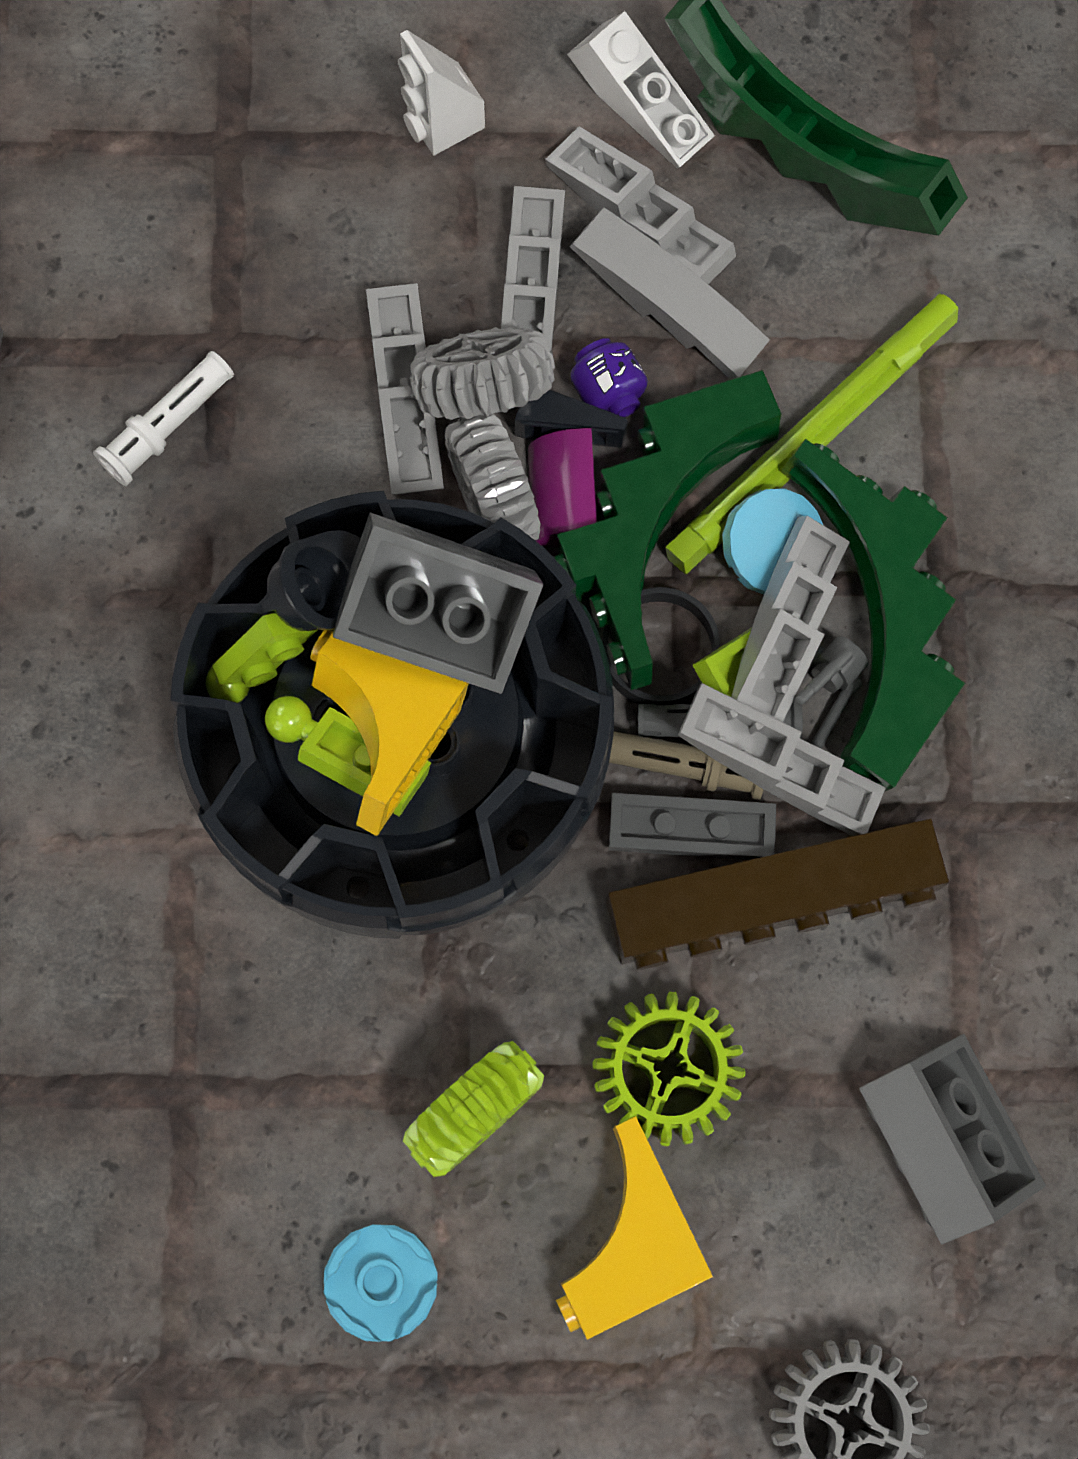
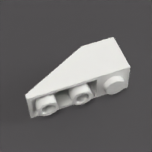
M625 11L602 23L567 54L595 93L676 168L681 167L715 136Z
M408 30L400 33L402 57L398 59V65L405 79V85L401 87V94L408 110L403 115V118L413 139L416 142L423 140L434 156L485 128L484 101L457 61Z

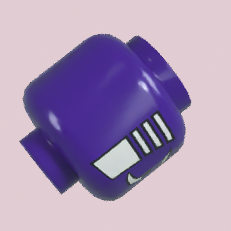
M603 338L587 345L577 353L574 358L576 365L571 371L570 379L582 402L622 417L631 415L640 407L641 403L638 399L645 392L648 380L628 345L622 342H612L609 338Z

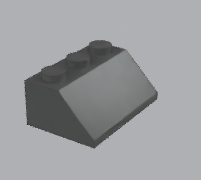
M370 513L349 571L333 638L502 694L543 583L535 570Z
M964 1034L859 1088L867 1103L870 1116L879 1125L894 1154V1160L898 1169L908 1180L921 1205L924 1219L933 1228L941 1245L995 1223L1046 1186Z

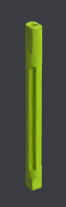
M939 293L903 328L896 331L666 546L668 560L684 574H687L702 559L723 543L722 534L728 515L735 506L741 504L747 496L757 491L781 489L791 479L781 469L801 443L807 439L812 444L818 443L827 446L957 323L958 306L946 295Z

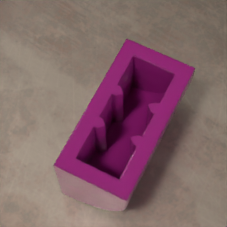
M591 428L562 430L546 434L534 440L528 446L529 486L534 495L533 499L538 510L537 516L541 523L539 539L535 541L544 548L558 547V534L596 523Z

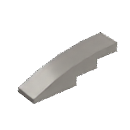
M580 126L545 159L547 166L593 209L599 212L605 207L657 243L707 284L736 257L734 243L695 219L694 210L691 205L656 185L652 170Z
M514 186L501 329L514 326L518 329L529 328L543 333L544 338L548 341L549 350L552 351L565 190Z
M605 207L596 214L569 246L642 317L651 314L685 348L688 349L696 346L730 380L740 377L770 340L728 300L691 269Z
M418 284L366 289L391 494L444 489L435 417L421 411L418 400L415 398V394H413L410 380L412 376L410 364L419 352L426 349Z
M809 516L797 518L775 566L756 614L731 697L781 722L784 721L825 635L817 629L837 589L830 582L850 542Z
M703 683L699 685L678 733V736L760 788L851 836L868 833L886 789L884 786L843 767V759L800 739L801 731Z

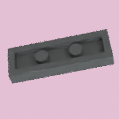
M612 793L608 851L744 860L774 855L776 804Z

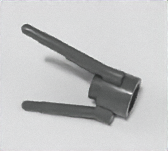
M842 636L836 637L827 648L819 645L807 670L808 672L814 668L812 670L814 679L795 698V702L798 705H803L822 687L832 693H835L838 689L841 690L811 742L812 745L821 749L849 700L863 686L858 676L869 665L864 652L851 640Z

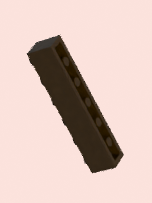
M930 818L609 892L606 903L621 965L635 962L636 970H644L667 964L669 962L667 954L688 949L690 958L700 957L723 950L721 942L742 937L744 945H751L776 938L774 929L790 925H796L797 932L802 933L830 925L828 917L849 912L851 920H859L883 913L881 904L902 900L904 908L927 904L937 900L935 892L949 883L933 822Z

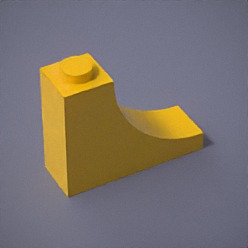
M324 630L316 641L310 659L316 662L312 686L331 698L347 713L364 740L370 759L371 782L364 792L356 825L378 836L460 713L469 683L333 638V631Z
M636 1116L613 1128L622 1155L624 1169L622 1203L614 1228L597 1255L574 1276L560 1283L566 1295L556 1300L570 1332L581 1328L587 1340L713 1277Z

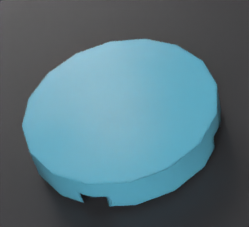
M787 489L760 490L747 496L728 515L722 534L723 553L728 566L733 567L735 574L739 577L738 580L746 588L763 595L765 594L775 566L798 517L809 516L823 525L818 511L804 496Z
M373 1224L351 1232L334 1248L324 1270V1294L330 1314L346 1332L364 1341L389 1342L410 1334L427 1318L437 1297L438 1272L431 1252L415 1234L396 1225Z

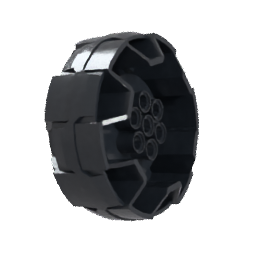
M384 490L333 498L286 517L287 528L262 542L243 558L220 583L207 604L198 602L187 624L178 649L170 701L176 710L173 723L174 746L179 771L187 795L204 829L220 852L236 870L267 897L311 921L349 934L400 939L401 935L433 934L455 929L483 919L507 904L511 906L545 879L567 854L590 818L600 796L609 767L614 737L612 675L606 651L595 622L586 606L582 605L576 598L575 582L542 545L502 517L493 523L472 512L445 504L409 499L387 500ZM370 513L535 570L543 583L502 694L472 684L468 685L461 711L443 737L450 743V750L442 758L428 759L431 762L427 777L400 817L392 813L378 836L356 825L363 796L298 761L299 749L304 741L301 739L292 743L278 741L270 735L265 725V714L269 705L276 699L284 696H293L304 701L311 711L312 719L317 722L320 721L329 707L347 715L336 702L312 686L316 662L311 660L310 656L316 641L324 630H317L302 644L304 650L299 655L284 661L276 668L277 675L273 679L261 685L250 687L246 697L239 703L211 698L205 687L206 675L212 665L263 615L276 613L275 611L263 612L261 605L269 597L267 593V578L273 565L279 561L283 549L296 540L327 531L344 530L361 538ZM513 835H522L528 840V845L521 851H514L508 846V840ZM357 881L367 883L369 885L367 894L361 898L351 897L349 889L353 883Z

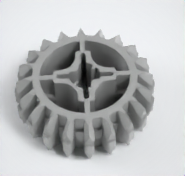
M514 326L506 329L494 327L491 330L484 331L477 329L473 333H459L457 337L442 339L439 344L429 345L424 351L419 352L410 364L412 390L415 398L418 400L421 411L437 418L445 416V418L450 420L458 417H465L469 420L474 416L481 415L488 417L490 414L497 412L507 413L508 409L514 407H524L528 401L538 400L544 393L550 390L552 382L555 380L553 353L549 350L548 341L544 338V334L529 328L518 329Z
M490 414L488 417L485 415L474 416L469 420L465 417H460L457 422L448 425L444 436L446 439L445 445L449 452L448 457L451 461L459 489L469 512L493 523L502 517L523 530L534 540L539 539L541 523L537 516L538 510L533 499L534 495L530 489L521 460L515 451L514 443L511 442L506 428L502 426L501 420L495 414Z
M847 1340L844 1348V1357H840L839 1349L834 1341H825L823 1343V1351L826 1361L821 1362L812 1350L806 1349L802 1353L805 1363L810 1368L806 1374L792 1364L786 1367L785 1372L787 1375L798 1382L793 1391L782 1385L775 1386L774 1394L781 1399L789 1401L788 1409H770L769 1417L774 1421L787 1423L788 1429L776 1431L771 1435V1439L776 1446L789 1444L793 1446L780 1459H816L805 1438L804 1412L822 1420L827 1428L828 1436L824 1448L828 1452L825 1459H851L855 1449L866 1443L886 1447L877 1459H904L907 1452L916 1458H923L925 1455V1449L912 1443L911 1438L912 1433L918 1435L929 1433L930 1427L927 1423L912 1420V1414L922 1412L927 1408L926 1400L920 1397L909 1399L905 1397V1395L915 1389L918 1381L912 1375L894 1380L902 1367V1361L897 1357L889 1358L879 1367L882 1358V1348L877 1345L871 1344L866 1350L863 1359H861V1348L858 1340ZM857 1372L853 1384L848 1383L846 1390L839 1398L828 1401L811 1395L817 1386L827 1378L838 1373ZM874 1379L884 1389L891 1403L893 1430L878 1424L872 1416L871 1404L874 1394L870 1390ZM849 1406H855L854 1415L861 1420V1423L874 1429V1432L869 1433L859 1428L855 1433L849 1429V1436L843 1437L844 1428L836 1423V1419L823 1413V1411L828 1409L839 1414L843 1410L849 1413Z

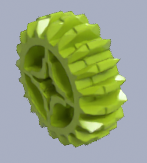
M669 992L665 1000V1009L659 1010L654 994H648L644 998L646 1014L641 1015L637 1006L629 1002L624 1007L625 1014L631 1022L628 1026L615 1017H611L607 1025L610 1030L619 1036L617 1041L603 1036L598 1038L596 1045L600 1049L610 1052L611 1057L610 1059H594L592 1068L597 1071H609L610 1078L596 1082L594 1088L597 1093L613 1089L616 1097L603 1105V1109L607 1114L614 1112L620 1105L628 1112L620 1119L618 1125L636 1116L638 1121L642 1122L641 1128L647 1140L651 1134L652 1127L660 1128L659 1143L660 1146L665 1147L671 1143L672 1129L678 1128L681 1141L684 1145L693 1142L691 1124L696 1123L699 1130L705 1136H708L714 1132V1128L706 1116L711 1112L722 1121H726L730 1117L731 1113L719 1100L723 1097L729 1101H738L741 1097V1092L738 1089L728 1086L726 1083L727 1079L737 1080L745 1077L744 1068L728 1067L727 1059L740 1056L743 1053L741 1045H733L724 1049L721 1041L728 1038L734 1032V1029L728 1024L715 1032L709 1026L719 1014L716 1008L712 1007L708 1010L702 1019L694 1015L699 1006V998L692 996L686 1004L685 1011L677 1010V993ZM663 1023L676 1024L668 1044L662 1049L639 1048L628 1044L633 1036L649 1026ZM691 1032H694L704 1042L710 1052L714 1069L713 1077L704 1074V1071L695 1067L688 1058L687 1048ZM678 1042L679 1047L675 1057L680 1063L676 1067L682 1066L683 1075L686 1076L683 1078L674 1076L663 1087L659 1096L658 1091L662 1081L658 1079L657 1075L661 1071L654 1072V1063L652 1062L654 1060L663 1062L672 1053ZM622 1060L634 1064L633 1067L643 1071L649 1078L650 1091L645 1108L632 1097L626 1087L622 1072ZM683 1087L693 1091L697 1089L708 1094L702 1104L689 1113L678 1116L661 1115L664 1104L673 1089Z
M514 1041L498 1045L478 1063H475L464 1075L460 1076L405 1131L403 1142L411 1151L410 1155L421 1168L425 1167L433 1177L445 1176L498 1130L542 1087L544 1075L536 1066L537 1062Z

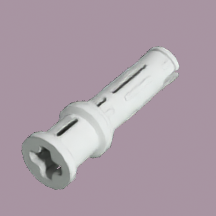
M210 351L202 362L176 384L143 417L138 414L135 417L131 416L125 422L127 428L106 448L99 446L93 452L94 456L113 478L122 485L127 486L133 480L131 474L152 454L159 456L165 450L164 447L167 444L164 439L194 413L227 380H230L234 375L233 371L218 354Z

